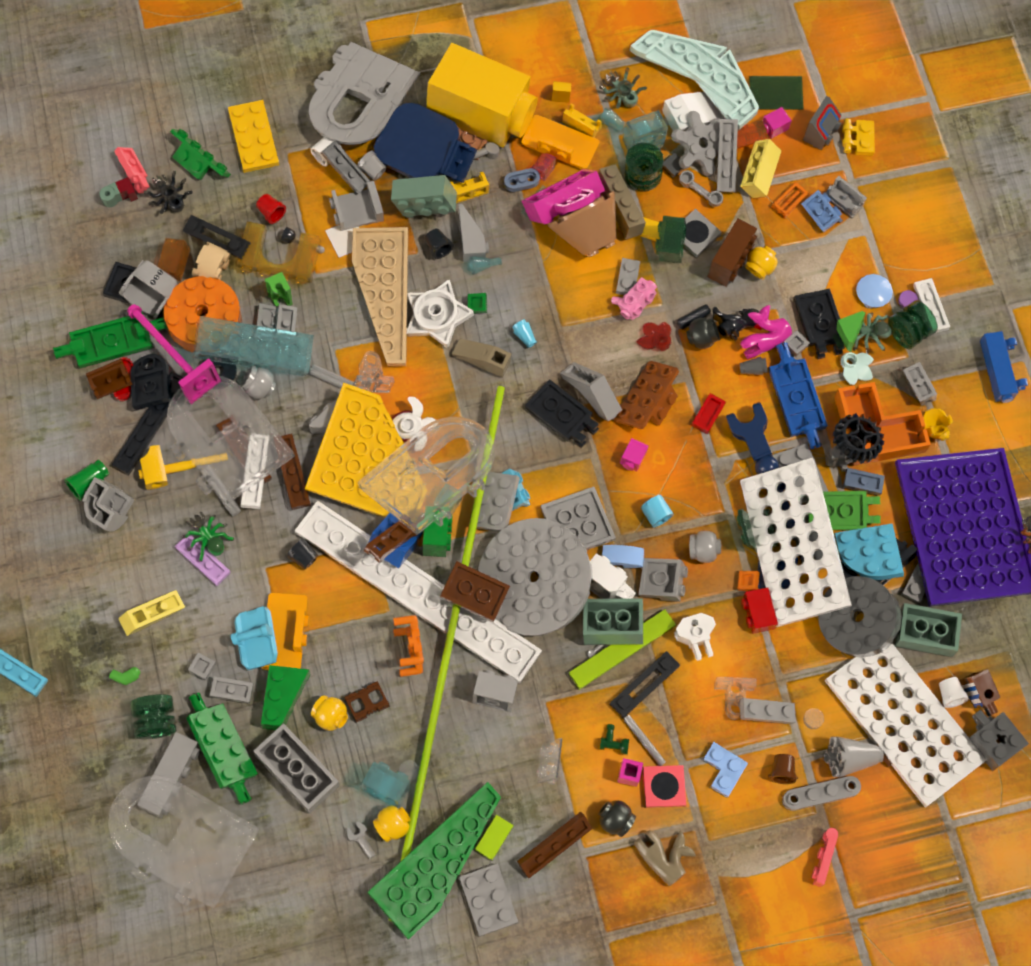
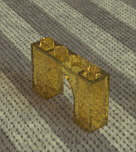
M247 221L243 239L251 244L248 245L247 252H244L245 256H242L243 259L238 258L237 265L241 271L245 273L259 272V275L265 277L282 272L286 281L293 279L299 284L312 283L321 244L320 236L301 232L298 249L293 259L284 264H274L263 256V246L267 233L266 226Z

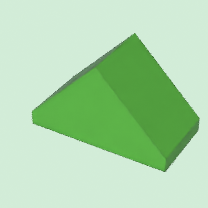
M866 312L855 313L839 319L836 329L846 349L850 352L863 325Z

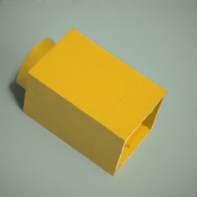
M451 43L428 82L426 108L451 119L461 130L504 148L511 134L520 138L524 135L534 115L538 97L528 93L531 76Z

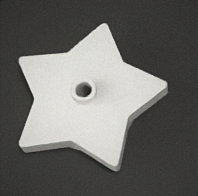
M447 280L436 289L425 293H408L414 314L407 328V336L430 335L445 347H449L455 327L474 316V312L455 300L450 280Z

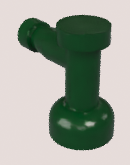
M608 724L605 738L601 737L600 749L620 750L621 754L628 755L629 739L624 738L621 742L613 741L615 726Z

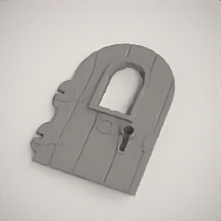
M350 42L348 46L342 45L338 47L337 53L333 54L332 61L335 65L331 71H323L319 74V79L314 81V88L317 91L309 104V117L313 127L325 138L340 144L353 145L368 142L384 130L393 112L400 106L419 77L420 72ZM389 85V87L386 88L385 93H382L385 86ZM347 93L368 102L358 119L353 123L342 125L335 121L333 111L336 110Z

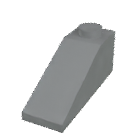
M459 204L458 214L463 262L485 260L486 253H489L488 242H485L483 233L463 204Z

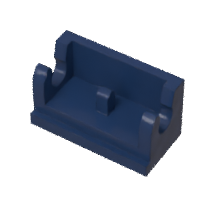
M453 139L440 173L447 178L464 183L477 149L469 144Z

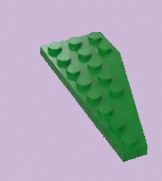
M486 782L367 892L407 940L440 911L446 896L452 889V885L464 867L476 841L501 799V796L489 782Z

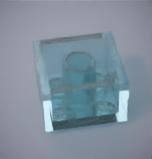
M658 110L626 122L623 142L631 158L642 156L651 150H659L664 146L668 127L660 111Z
M373 762L362 782L363 791L389 805L400 808L410 789L408 776L400 771L395 773L389 770L390 766L383 762Z

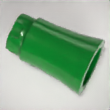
M96 460L79 472L65 478L64 481L74 496L81 501L94 477L104 480L110 473L100 460Z

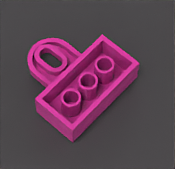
M582 169L522 200V204L530 221L547 224L552 222L553 217L557 215L563 216L590 204L600 197V193L604 192L605 189L597 171Z

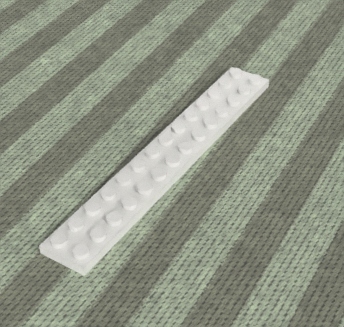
M317 500L295 529V533L447 635L453 604L440 598L445 585L408 560L400 568L386 560H383L381 563L377 562L372 554L368 555L364 552V548L371 536ZM460 607L454 640L504 674L515 677V680H518L520 684L542 653V650L517 633L507 630L506 626L496 619L494 622H491Z

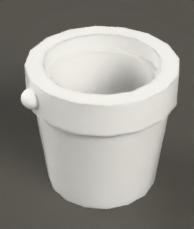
M957 677L948 678L939 683L942 702L945 708H953L969 700Z

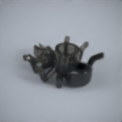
M176 171L172 172L170 185H166L167 178L164 174H162L163 179L156 175L158 180H155L154 177L152 178L155 187L151 183H149V186L152 190L161 192L153 194L151 191L144 190V194H148L152 198L162 196L158 202L151 201L148 203L149 205L159 206L164 201L165 204L161 208L160 214L167 211L168 205L170 210L175 213L182 211L185 206L183 199H186L187 195L193 193L191 190L186 191L184 195L177 194L178 191L183 189L186 178L175 189Z

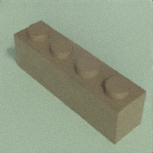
M616 164L599 169L598 175L605 189L602 192L603 196L610 191L615 193L616 221L625 240L642 235L646 222Z

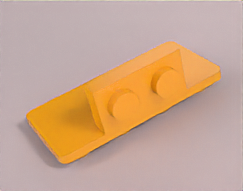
M540 115L533 116L521 142L526 147L580 169H588L599 146L598 139Z
M270 593L268 595L267 608L271 611L278 652L276 663L269 665L301 668L303 646L306 647L307 635L304 634L305 627L309 625V615H306L307 596ZM269 665L263 666L261 668L263 670H269Z

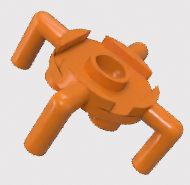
M410 615L393 618L394 626L410 624V626L393 629L394 637L407 635L409 643L408 651L410 657L399 659L400 667L415 665V667L399 669L400 677L422 674L424 658L417 616Z

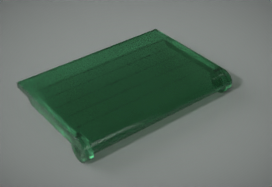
M749 76V88L759 106L758 110H777L781 107L784 110L804 109L802 76Z

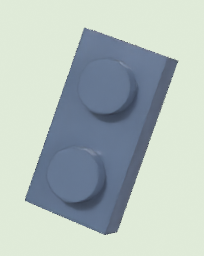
M847 468L843 488L866 491V493L880 496L885 476Z

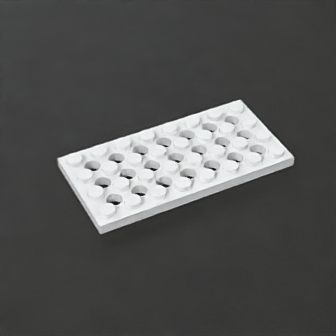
M810 458L740 480L765 586L769 588L778 622L776 627L851 607L852 604L815 459ZM800 477L804 478V484L801 487H796L795 481ZM780 483H785V491L779 493L777 486ZM761 489L768 490V494L764 498L759 497ZM807 495L809 497L808 503L801 505L800 498ZM790 501V508L783 511L781 508L782 503ZM768 506L772 507V513L769 516H764V509ZM810 513L813 514V521L805 523V516ZM789 519H794V527L787 529L786 522ZM773 524L776 525V532L769 534L768 527ZM817 532V540L811 542L809 540L810 533ZM794 537H798L800 540L799 545L791 547V540ZM775 543H780V551L773 552L772 546ZM822 550V558L815 560L813 557L815 551ZM802 555L804 562L798 566L795 564V559ZM785 561V569L778 571V562ZM823 568L827 569V576L820 579L818 572ZM808 574V582L801 584L799 581L800 576ZM785 579L790 580L788 589H782L781 583ZM826 587L832 588V594L829 597L823 596V590ZM813 593V600L806 603L804 601L805 594ZM794 598V606L787 608L786 600Z
M893 644L877 655L863 658L855 657L825 680L826 684L877 747L880 746L883 753L892 763V767L925 808L986 761V758ZM878 658H884L887 661V666L881 667L877 662ZM863 669H869L872 672V677L866 678L863 675ZM890 674H897L900 678L899 682H893L890 679ZM848 680L856 681L857 689H851L848 686ZM875 685H882L885 688V692L883 694L878 693L875 690ZM903 689H909L912 692V697L906 698L903 695ZM862 695L867 696L870 699V704H863L860 701V697ZM888 700H894L897 703V709H891L888 706ZM917 704L924 707V714H919L915 710ZM879 711L882 714V720L874 719L873 712ZM903 715L907 716L910 719V724H902L900 717ZM929 720H934L937 723L936 730L929 728ZM886 727H892L895 730V735L888 736L885 732ZM914 731H918L922 734V741H917L914 739ZM941 736H947L950 739V745L942 744ZM900 742L907 745V752L899 750L898 744ZM927 747H932L935 750L934 757L927 755ZM954 752H960L963 756V760H955L953 756ZM911 759H918L920 761V768H914L911 765ZM939 763L947 765V773L939 770ZM925 774L932 776V784H927L924 781Z

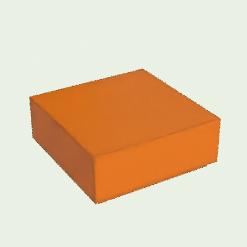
M739 571L737 589L739 591L757 590L760 573L758 571Z

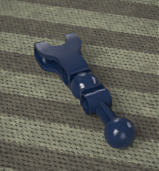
M757 402L753 404L755 416L749 423L739 422L734 413L726 415L732 435L746 442L756 464V473L761 474L779 468V462L773 457L765 438L764 432L767 429L768 420L761 403ZM780 483L777 486L779 493L786 489L785 483ZM788 501L782 503L781 508L783 511L790 508ZM789 519L786 522L787 529H791L795 525L794 519Z

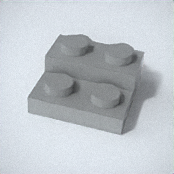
M644 558L639 596L660 598L661 601L680 602L681 596L685 595V585L682 584L683 578H687L688 575L687 566L679 559Z

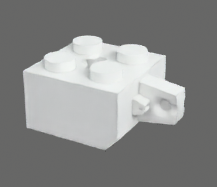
M596 553L590 561L592 565L590 591L601 599L633 598L636 593L626 584L628 578L626 572L620 567H614L610 564V560L607 557L599 556Z

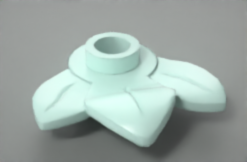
M845 353L840 361L844 368L843 376L845 380L851 385H855L857 380H872V372L868 365L874 359L867 353ZM847 360L852 361L853 364H848Z

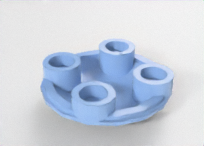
M866 275L860 279L856 286L858 298L868 309L883 307L892 298V286L881 275Z

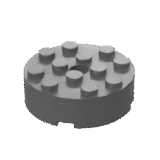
M863 576L845 578L852 606L819 615L821 632L834 648L847 655L862 658L877 655L893 643L892 641L900 630L901 610L898 601L889 589L874 579ZM832 588L825 593L824 597L831 596ZM864 613V618L857 622V615Z

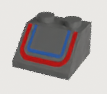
M826 96L810 120L803 141L820 150L825 145L828 146L833 138L832 133L837 132L842 124L839 122L842 115L830 97Z

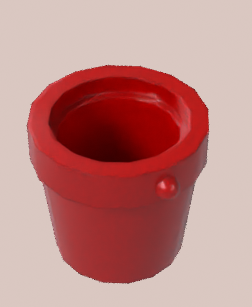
M269 194L262 195L256 203L257 209L270 224L278 222L286 212V206Z

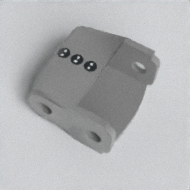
M142 260L123 284L119 294L130 304L140 306L142 312L156 319L164 309V305L169 299L173 288L178 284L176 279L150 261Z

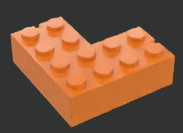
M875 382L860 384L857 388H855V385L838 388L834 398L840 419L845 418L849 414L851 416L855 413L858 416L864 414L866 419L871 417V422L877 421L876 427H882L880 433L884 434L882 440L885 441L882 451L878 453L875 459L868 463L926 453L931 444L927 430H923L925 423L921 410L884 416ZM846 429V434H849L852 429ZM867 443L865 449L871 448V443ZM858 460L855 463L852 461L853 466L860 465Z

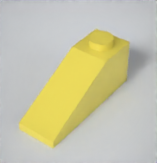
M175 590L126 611L118 619L126 635L129 636L184 609L185 606Z

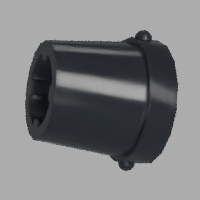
M433 229L425 235V242L435 259H441L453 250L454 245L452 241L439 229Z
M301 538L289 550L286 557L306 570L314 563L318 555L307 541Z

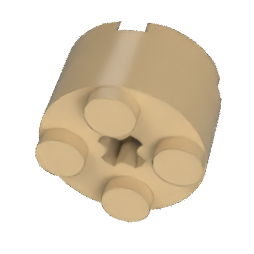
M207 242V245L203 246L195 263H197L198 267L197 269L193 268L192 276H204L221 280L222 269L226 270L230 263V253L221 247Z

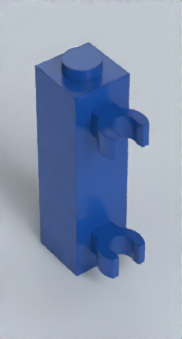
M1002 331L986 333L981 338L980 344L995 402H1011L1019 393L1018 391L1025 390V386H1028L1027 378L1015 381L1007 351L1015 349L1014 346L1017 345L1016 338L1005 340Z

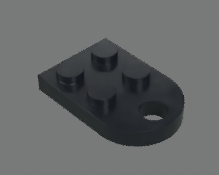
M148 354L139 358L131 369V381L133 384L131 385L132 407L134 410L170 402V376L166 361L157 354ZM153 361L150 367H146L147 363Z

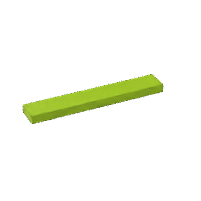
M664 609L643 623V644H611L570 671L569 676L579 690H581L676 627V624Z

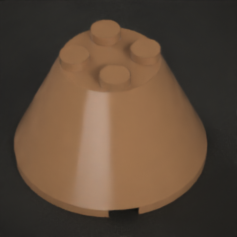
M614 191L605 193L604 196L596 198L590 204L559 216L556 221L553 220L547 224L550 229L582 255H587V257L594 256L599 253L598 249L602 247L607 249L615 245Z

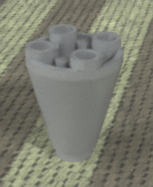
M839 736L830 737L828 751L824 753V760L826 763H829L833 777H843L877 765L884 758V753L880 746L877 747L874 744Z

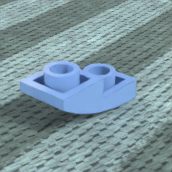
M603 545L602 555L610 560V564L623 565L624 568L643 567L644 548L625 545Z

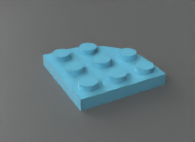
M893 524L835 533L840 559L848 570L874 580L904 576Z

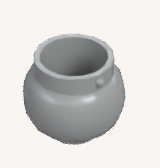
M251 366L243 378L241 388L246 390L250 397L262 399L266 395L270 396L276 383L273 382L274 376L271 371L263 367L256 368V366Z
M700 531L696 535H690V558L697 559V561L702 563L715 561L717 554H721V539H717L716 534L711 531Z

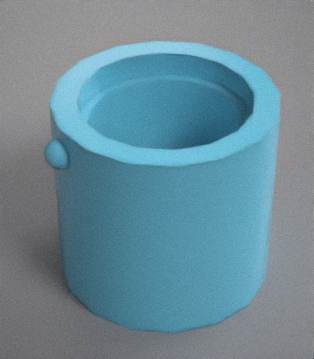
M662 495L649 499L640 508L653 528L664 524L674 515Z

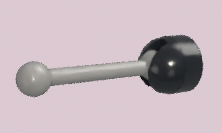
M286 227L282 234L281 241L286 243L297 241L316 249L319 253H324L325 251L323 246L318 247L296 237L295 231L291 228Z

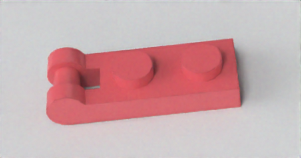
M829 828L822 835L825 842L824 847L819 849L817 859H820L818 867L815 866L812 873L813 885L822 887L825 884L838 838V831L835 828Z

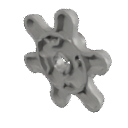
M690 111L687 114L688 130L676 129L671 134L672 140L684 147V154L679 159V166L682 169H688L692 163L697 162L700 164L703 174L710 177L715 172L713 160L718 156L720 119L715 118L711 120L709 125H705L697 111ZM701 138L706 145L704 146V148H702L699 145V140Z

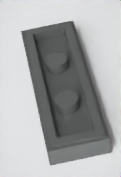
M333 141L321 152L322 156L357 195L367 187V182H371L336 141Z

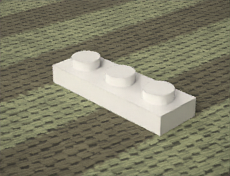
M932 278L915 282L913 286L931 334L949 330L950 324Z

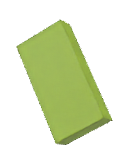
M496 815L475 848V851L493 861L514 825Z

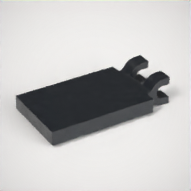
M830 288L795 295L794 302L807 340L810 342L809 346H815L817 358H825V353H827L826 346L832 344L835 356L843 354L842 349H845V345L836 329L840 316Z
M550 379L525 404V409L567 442L572 438L581 448L586 444L585 439L587 437L580 432L585 427L593 435L599 430V423L591 419L592 412Z

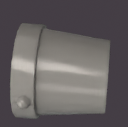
M372 150L366 153L357 164L360 170L374 181L379 179L386 170V166Z

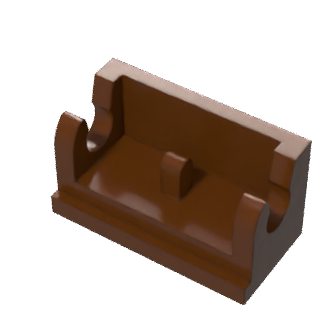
M122 359L86 373L89 385L97 399L133 385L128 369Z

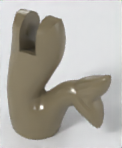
M649 830L644 834L652 844L651 847L648 848L639 838L634 841V844L651 869L670 887L686 873L680 861L681 857H693L696 854L693 849L685 846L684 834L679 831L673 848L670 851L669 861H667L661 840L653 831Z

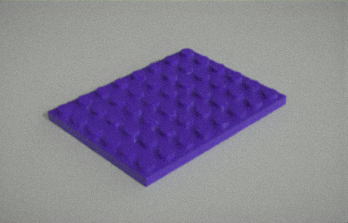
M1004 448L897 459L895 461L914 546L918 549L916 554L929 607L1031 594V554L1028 553L1030 547L1029 544H1023L1027 536L1021 534L1024 524Z

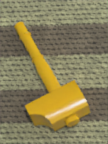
M160 445L150 446L148 453L140 459L142 469L138 470L139 477L144 479L146 490L157 489L168 485L166 474L228 461V456L226 453L164 465Z

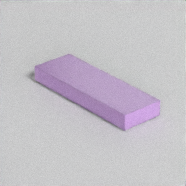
M191 535L188 538L184 537L175 545V549L212 583L218 586L231 573L230 570L206 548L204 549L203 561L199 560L201 544L197 542L191 547L192 540L195 538Z

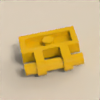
M844 119V125L842 126L844 153H851V148H854L855 155L873 156L875 153L874 121L856 120L855 126H852L851 119ZM851 134H855V140L851 139Z

